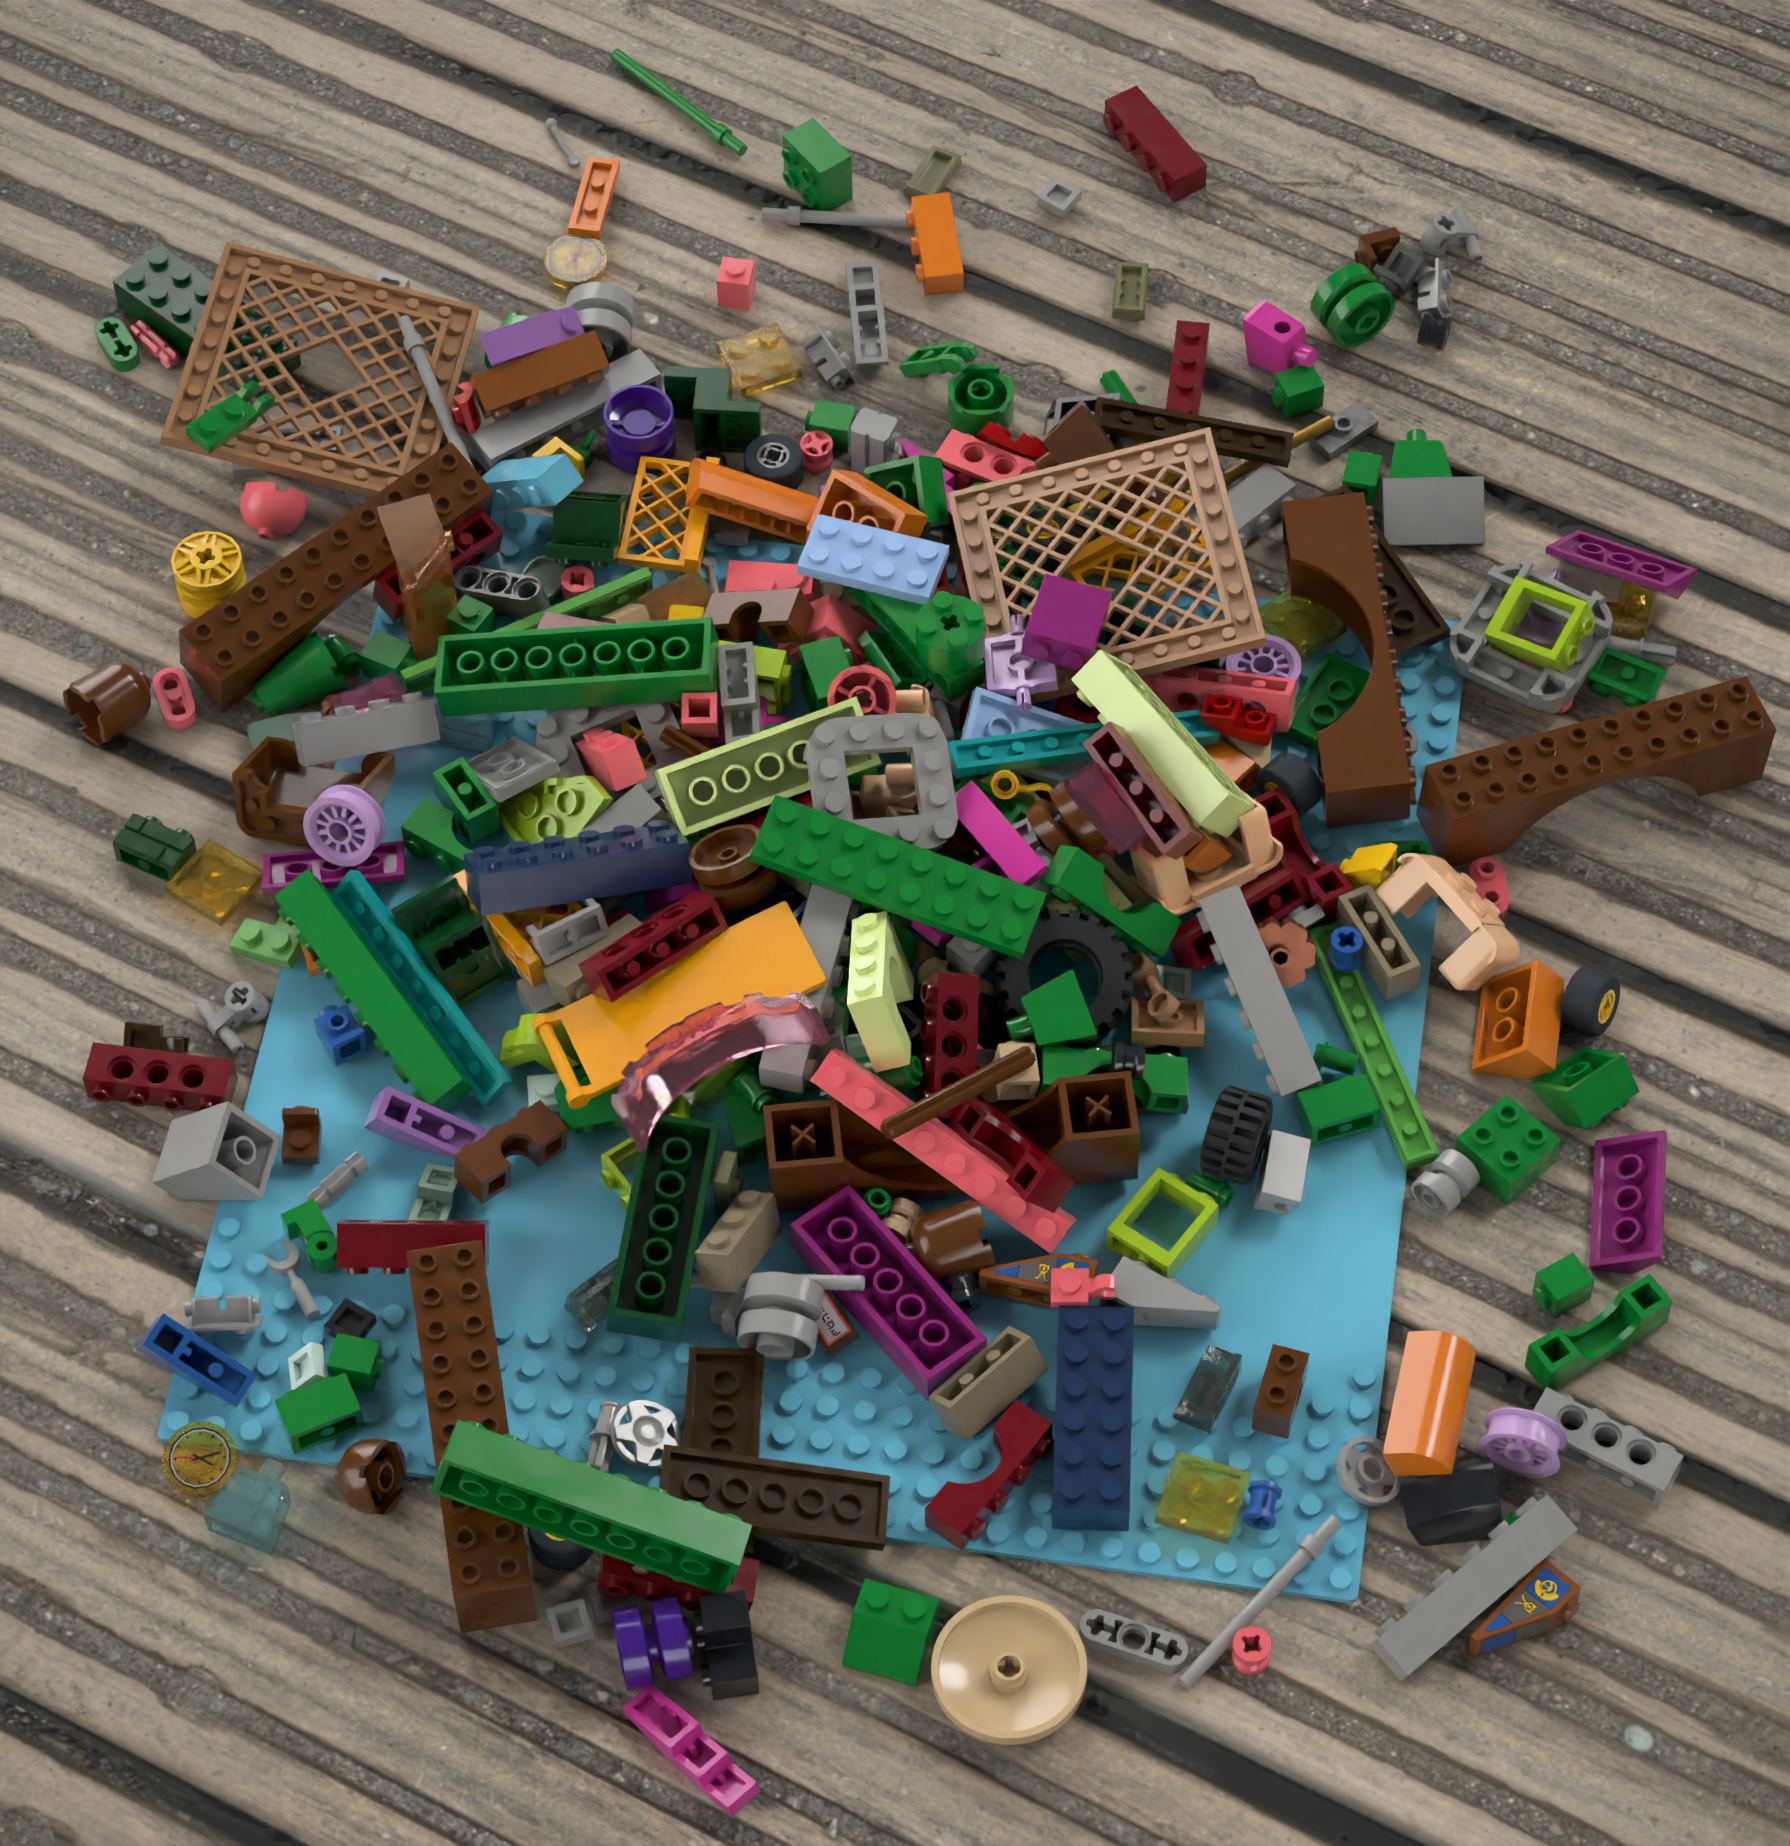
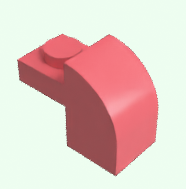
M718 675L716 692L682 693V732L691 738L719 737Z

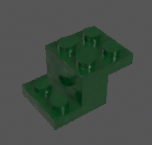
M665 366V394L673 404L675 419L694 420L696 451H701L704 448H716L720 452L745 453V449L751 441L762 436L761 403L748 400H733L731 369Z
M573 490L553 508L552 539L547 543L546 557L555 558V563L572 565L575 564V560L588 561V565L592 567H609V563H614L618 558L624 531L625 512L629 509L630 495Z
M450 875L391 909L398 925L459 1008L515 977L487 917L482 916L480 912L469 907L456 877Z

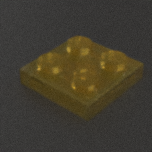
M778 323L717 342V351L726 368L731 369L732 380L741 397L802 377V368Z
M1290 589L1259 608L1265 634L1278 636L1288 641L1297 650L1301 660L1347 632V625L1330 610L1308 599L1295 595L1291 596Z
M209 838L165 885V889L169 896L222 927L262 883L263 870Z
M1177 1451L1155 1516V1523L1229 1545L1250 1481L1251 1472Z

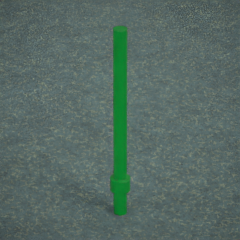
M617 48L611 53L613 61L710 133V138L720 146H727L739 156H743L746 153L747 145L733 136L732 130L723 123L717 124Z

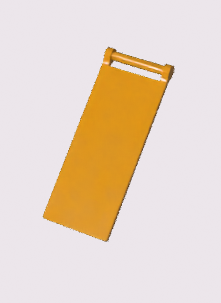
M783 901L729 927L612 1003L590 994L555 1012L542 1013L534 1017L531 1025L535 1034L541 1036L567 1091L565 1097L571 1109H579L587 1105L592 1098L825 986L827 979L788 903ZM563 1023L591 1082L590 1085H579L554 1031L557 1025Z

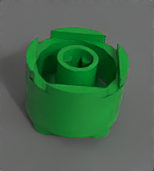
M981 363L966 366L962 373L958 374L955 378L953 375L948 383V420L954 430L970 434L976 438L989 421L994 425L998 423L1006 429L1010 427L1014 414V386L1008 375L1007 377L999 372V368L994 365Z
M940 591L933 596V599L927 601L919 609L915 622L916 650L920 656V661L927 669L934 673L948 676L955 675V671L966 669V672L970 671L981 662L985 653V616L982 606L966 597Z

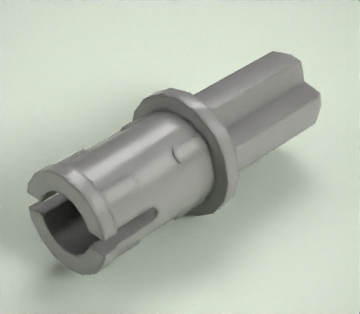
M1611 636L1608 642L1609 648L1647 663L1673 666L1676 660L1677 650L1674 646L1645 642V638H1641L1638 641Z
M613 1401L601 1403L595 1430L591 1431L589 1436L592 1443L587 1462L594 1465L596 1469L606 1473L608 1472L614 1449L611 1440V1424L616 1414L623 1407Z

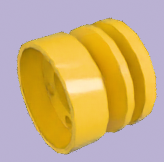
M199 532L183 539L173 550L171 565L180 605L189 616L195 619L247 584L240 547L232 537L221 532Z

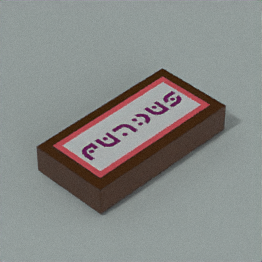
M824 1290L821 1316L814 1322L818 1325L817 1340L827 1355L831 1357L860 1338V1335L831 1291Z

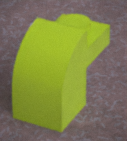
M542 1013L521 1015L519 1027L505 1032L499 1063L510 1069L535 1060L552 1073H557L541 1036L535 1034L531 1025L534 1017ZM563 1023L557 1025L554 1031L571 1067L580 1065V1059Z

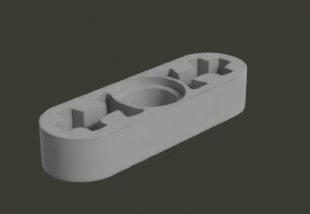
M1101 1609L1090 1610L1081 1618L1080 1638L1089 1648L1168 1674L1181 1671L1187 1664L1188 1645L1177 1634ZM1097 1623L1103 1624V1631H1100L1098 1635L1091 1634V1628H1094ZM1118 1628L1116 1643L1111 1642L1114 1629ZM1136 1633L1143 1637L1145 1643L1139 1649H1129L1124 1645L1123 1638L1128 1634ZM1151 1640L1156 1641V1648L1153 1649V1655L1149 1654L1151 1649ZM1170 1647L1177 1649L1176 1655L1171 1660L1164 1658L1165 1652H1168Z

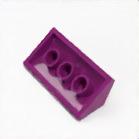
M1580 530L1546 546L1545 550L1546 554L1557 560L1677 600L1697 573L1695 568Z
M404 842L381 843L373 850L367 860L361 864L349 867L332 864L320 857L314 850L263 854L262 892L263 894L278 893L307 869L322 882L325 888L337 887L349 870H359L369 884L405 881Z
M1665 1130L1595 1140L1589 1261L1591 1270L1635 1274L1662 1261L1667 1133Z

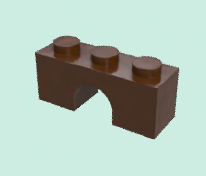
M800 588L712 593L703 618L712 617L718 640L735 643L745 642L749 632L760 625L773 644L797 643L803 641L814 609Z
M541 1100L530 1107H523L510 1120L502 1125L493 1126L485 1136L459 1149L457 1154H455L454 1177L481 1204H484L511 1184L512 1164L506 1159L507 1157L522 1155L540 1167L567 1149L568 1127Z

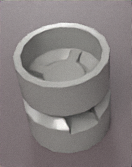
M1446 1149L1431 1164L1430 1170H1425L1413 1182L1411 1191L1418 1204L1424 1210L1435 1217L1445 1218L1460 1204L1461 1198L1466 1197L1480 1183V1175L1474 1164L1466 1156L1456 1150Z

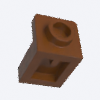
M1392 227L1359 236L1358 250L1354 252L1355 262L1365 265L1375 276L1373 269L1376 263L1386 262L1397 243H1400V234L1397 228Z
M308 1106L283 1108L282 1163L319 1164L322 1137L319 1109Z

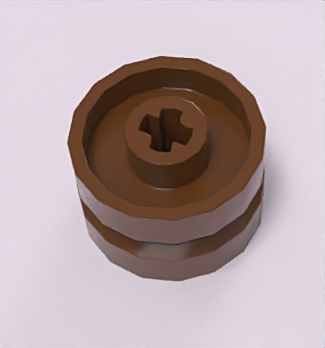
M1063 779L1050 790L1051 802L1039 799L1026 810V817L1030 825L1054 855L1060 845L1078 847L1090 855L1088 846L1095 850H1101L1114 839V833L1102 813L1084 792L1068 779Z
M739 824L716 830L702 838L691 849L688 856L694 876L699 881L701 893L715 897L721 911L738 910L755 904L766 897L776 887L779 876L776 870L749 861L750 853L760 832V829L753 825Z

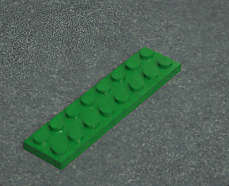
M775 795L749 857L751 862L1022 960L1047 893L778 795Z

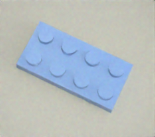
M818 514L797 564V574L924 605L933 597L949 555V545Z
M976 687L971 695L961 740L1086 723L1032 706V709L1026 712L1025 703H1023L1024 713L1017 710V700ZM1095 760L1010 771L1054 786L1063 779H1068L1089 797L1093 792L1098 765Z

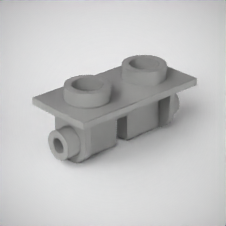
M1438 257L1435 258V268L1425 267L1418 275V294L1420 298H1418L1417 316L1421 322L1426 312L1433 314L1437 319L1448 318V313L1452 312V303L1449 296V288L1453 287L1452 276L1449 269H1444Z
M817 323L814 324L819 333L805 338L804 350L816 366L827 360V362L818 367V370L828 386L840 389L849 377L857 384L858 380L852 373L856 366L846 352L840 355L837 350L841 346L838 339L831 330L825 333Z
M253 1295L226 1296V1310H220L219 1297H193L192 1301L185 1302L184 1305L185 1316H192V1318L188 1319L185 1328L201 1337L217 1334V1331L232 1330V1333L237 1335L253 1333L255 1329H260L263 1321V1315H255V1313H261V1299L253 1298Z

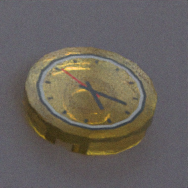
M570 234L558 238L546 249L543 259L547 277L554 284L565 289H573V286L577 287L588 282H600L607 273L608 255L605 246L598 239L585 234Z
M206 1421L189 1423L178 1429L167 1441L163 1452V1470L169 1482L182 1494L194 1498L206 1497L225 1490L235 1478L239 1467L238 1449L232 1436L221 1426Z

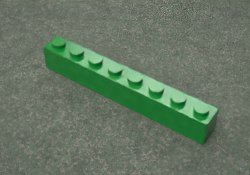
M308 869L274 895L282 906L277 910L281 917L290 927L295 924L300 930V933L296 936L308 952L312 950L316 952L319 956V959L315 962L327 978L333 976L339 985L335 987L336 992L346 1004L352 1002L358 1009L354 1014L355 1018L366 1031L372 1028L377 1035V1038L373 1040L377 1048L385 1057L391 1054L397 1063L393 1066L394 1071L405 1084L410 1081L416 1088V1091L412 1094L414 1098L446 1112L474 1089L334 898Z

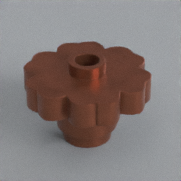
M1270 917L1256 924L1281 985L1285 988H1291L1296 983L1304 981L1306 977L1305 969L1315 965L1316 953L1314 941L1307 937L1306 926L1297 923L1290 917L1285 918L1281 923L1275 918Z

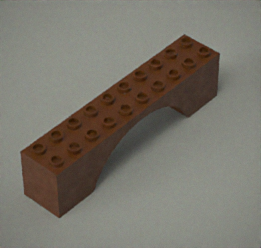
M450 442L180 629V663L223 713L253 692V685L303 640L326 616L356 592L479 510L483 509L491 518L494 491L454 444Z
M1364 492L1282 501L1283 544L1291 596L1318 604L1340 618L1360 640L1371 665V673L1366 686L1353 706L1332 725L1317 732V770L1323 790L1322 804L1326 828L1410 819V805H1416L1414 788L1417 785L1415 767L1411 766L1410 763L1412 751L1410 737L1406 736L1405 727H1407L1405 706L1401 707L1400 698H1402L1400 677H1396L1397 655L1396 649L1392 648L1391 645L1393 633L1391 619H1387L1386 611H1388L1386 590H1382L1383 569L1381 561L1378 562L1377 558L1379 546L1377 533H1373L1372 527L1374 525L1372 505H1366Z
M1747 676L1428 764L1425 767L1416 815L1436 855L1446 860L1450 866H1455L1508 851L1527 829L1546 814L1586 792L1614 782L1639 777H1669L1687 783L1696 791L1698 796H1703L1762 779L1776 728Z
M1131 1071L1060 1077L1033 1100L1004 1113L1075 1183L1074 1185L1138 1179L1140 1129ZM836 1099L763 1106L770 1193H774L779 1214L810 1211L848 1185L862 1199L867 1191L874 1188H881L887 1191L892 1201L898 1197L915 1201L968 1195L895 1141L886 1139L881 1131L843 1106Z
M481 1240L407 1251L436 1472L458 1419L464 1422L474 1421L480 1423L487 1430L500 1435L509 1434L489 1283ZM440 1495L453 1597L461 1633L537 1621L523 1525Z

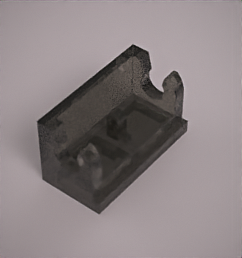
M618 1257L566 1297L564 1308L568 1313H571L587 1332L595 1328L598 1323L607 1317Z
M1208 1345L1178 1406L1173 1412V1418L1211 1434L1241 1374L1242 1355L1238 1353L1233 1354L1219 1347Z

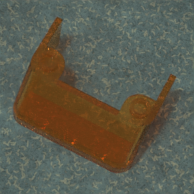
M430 493L376 508L396 562L404 616L400 618L408 642L413 645L416 661L430 658L438 648L439 636L448 635L446 617L461 600L459 593L456 594L450 556V551L455 550L454 541L450 530L444 532Z

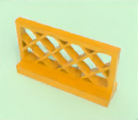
M649 456L640 457L618 553V564L637 567L647 566V568L683 572L684 580L698 582L712 514L688 506L679 511L672 503L683 496H687L688 484L684 485L678 476L689 473L690 462ZM706 457V461L720 465V458ZM646 468L659 469L664 475L652 481L645 474ZM671 481L678 489L665 496L658 487ZM652 491L659 500L646 506L639 498ZM665 506L672 515L659 521L653 512ZM646 517L653 525L640 532L634 523ZM679 521L686 530L673 536L667 527ZM660 532L666 538V541L654 547L647 538ZM639 542L647 550L641 555L627 554L628 549ZM674 547L680 554L679 560L665 559L661 553Z
M1175 498L1167 509L1181 514L1186 505L1182 500ZM1150 510L1137 517V519L1147 523L1155 511ZM1162 515L1154 526L1167 532L1175 520ZM1129 523L1121 535L1134 540L1141 531V528ZM1182 524V525L1179 527V528H1181L1182 526H1185L1186 529L1189 531L1190 536H1191V534H1192V533L1194 532V530H1195V529H1193V528H1191V527H1188V526H1186V525H1184V524ZM1149 532L1141 544H1157L1161 537ZM1201 534L1194 544L1206 549L1203 534ZM1102 535L1082 548L1065 570L1064 576L1068 580L1113 593L1116 589L1107 588L1109 577L1127 579L1128 582L1136 572L1138 562H1144L1148 555ZM1168 541L1161 553H1166L1167 546L1181 548V546ZM1189 550L1181 562L1194 567L1196 563L1188 561L1191 552ZM1121 558L1133 560L1130 571L1112 567L1114 562ZM1156 558L1151 563L1157 564L1154 573L1158 575L1160 574L1162 565H1168L1167 563L1160 561ZM1209 560L1201 571L1208 572L1212 570ZM1180 570L1177 576L1167 579L1181 584L1188 573ZM1093 573L1104 575L1101 586L1087 584L1083 578ZM1141 576L1138 582L1149 583L1151 586L1155 582L1144 576ZM1162 585L1154 597L1159 598L1173 589Z
M464 869L453 875V877H456L469 907L479 912L467 895ZM577 901L563 903L569 907L567 915L549 914L551 905L544 906L542 913L518 910L486 915L502 951L533 987L545 980L543 969L551 964L546 966L532 949L529 940L533 938L528 932L520 930L521 921L539 922L538 930L545 928L546 923H555L582 910V906Z

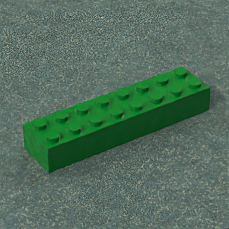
M712 617L439 636L434 695L443 717L682 701V693L716 692L719 640Z
M459 1419L444 1450L430 1492L715 1594H722L726 1591L738 1570L752 1528L751 1524L743 1522L736 1515L717 1513L706 1509L700 1502L681 1500L670 1496L667 1491L661 1488L642 1486L634 1483L625 1475H612L596 1469L589 1462L573 1461L560 1456L550 1448H537L523 1443L520 1438L514 1435H500L487 1430L480 1423L474 1421L464 1422Z

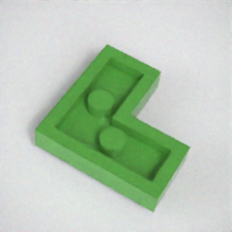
M281 916L275 925L245 918L229 945L234 954L291 970L303 952L301 943L296 937L300 930L295 924L290 927Z

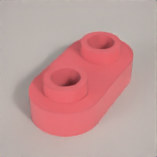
M174 667L164 668L157 672L153 678V687L165 724L173 729L189 727L197 718V710L185 673Z
M1491 857L1476 859L1469 867L1468 876L1477 885L1475 891L1483 900L1485 898L1496 900V902L1492 903L1499 909L1500 914L1498 917L1502 920L1507 914L1509 905L1504 868L1498 860Z

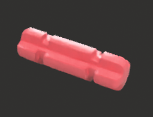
M138 320L135 324L131 325V336L138 342H142L141 345L156 359L160 360L162 365L172 369L175 365L179 364V353L173 347H168L169 344L153 329H150L146 322Z

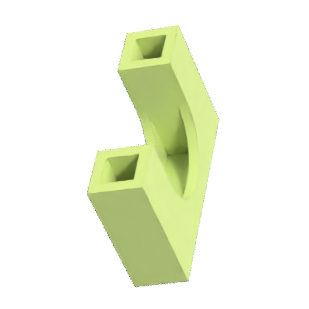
M887 911L867 913L859 918L852 919L847 1006L875 1073L909 1065L911 1057V1041L896 1004L913 1000L914 977Z

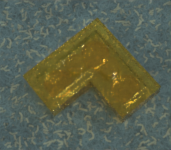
M1623 582L1618 603L1605 602L1611 611L1613 619L1611 636L1647 639L1657 593Z

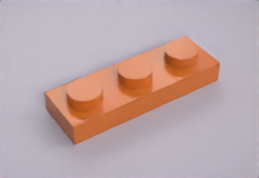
M588 157L568 225L569 236L600 240L619 176L620 160Z

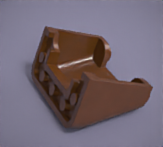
M267 736L232 773L238 826L245 834L254 838L309 845L303 829L304 815L308 807L317 800L325 789L335 785L354 786L369 794L382 808L396 772L395 754L384 752L368 754L362 761L361 773L303 766L298 762L296 745L284 738Z

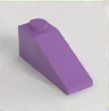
M572 306L549 311L480 335V339L491 366H496L582 335L585 332L576 309Z
M389 1086L376 1095L363 1127L394 1142L454 1160L455 1154H457L461 1147L468 1143L476 1142L485 1136L486 1130Z

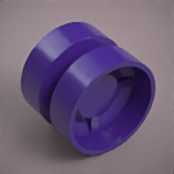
M631 385L619 389L609 397L604 406L608 457L617 468L627 473L637 474L641 456L673 459L676 452L674 410L670 398L663 391L649 385ZM646 468L645 473H654L659 471V469Z
M676 1596L651 1601L650 1624L644 1625L636 1604L611 1610L615 1638L627 1691L652 1686V1663L659 1662L667 1682L693 1676L690 1655L694 1654L690 1629L687 1617L681 1616Z

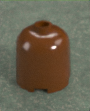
M113 662L71 683L63 691V700L69 716L76 714L83 725L79 732L90 743L99 746L117 737L148 714L151 707V693L149 690L151 689V684L148 677L142 671L138 672L134 667L125 662Z
M975 1199L919 1216L911 1228L912 1242L905 1244L906 1249L936 1282H941L945 1277L955 1272L971 1271L979 1274L982 1268L996 1266L988 1239L981 1240L979 1230L986 1228L979 1201Z

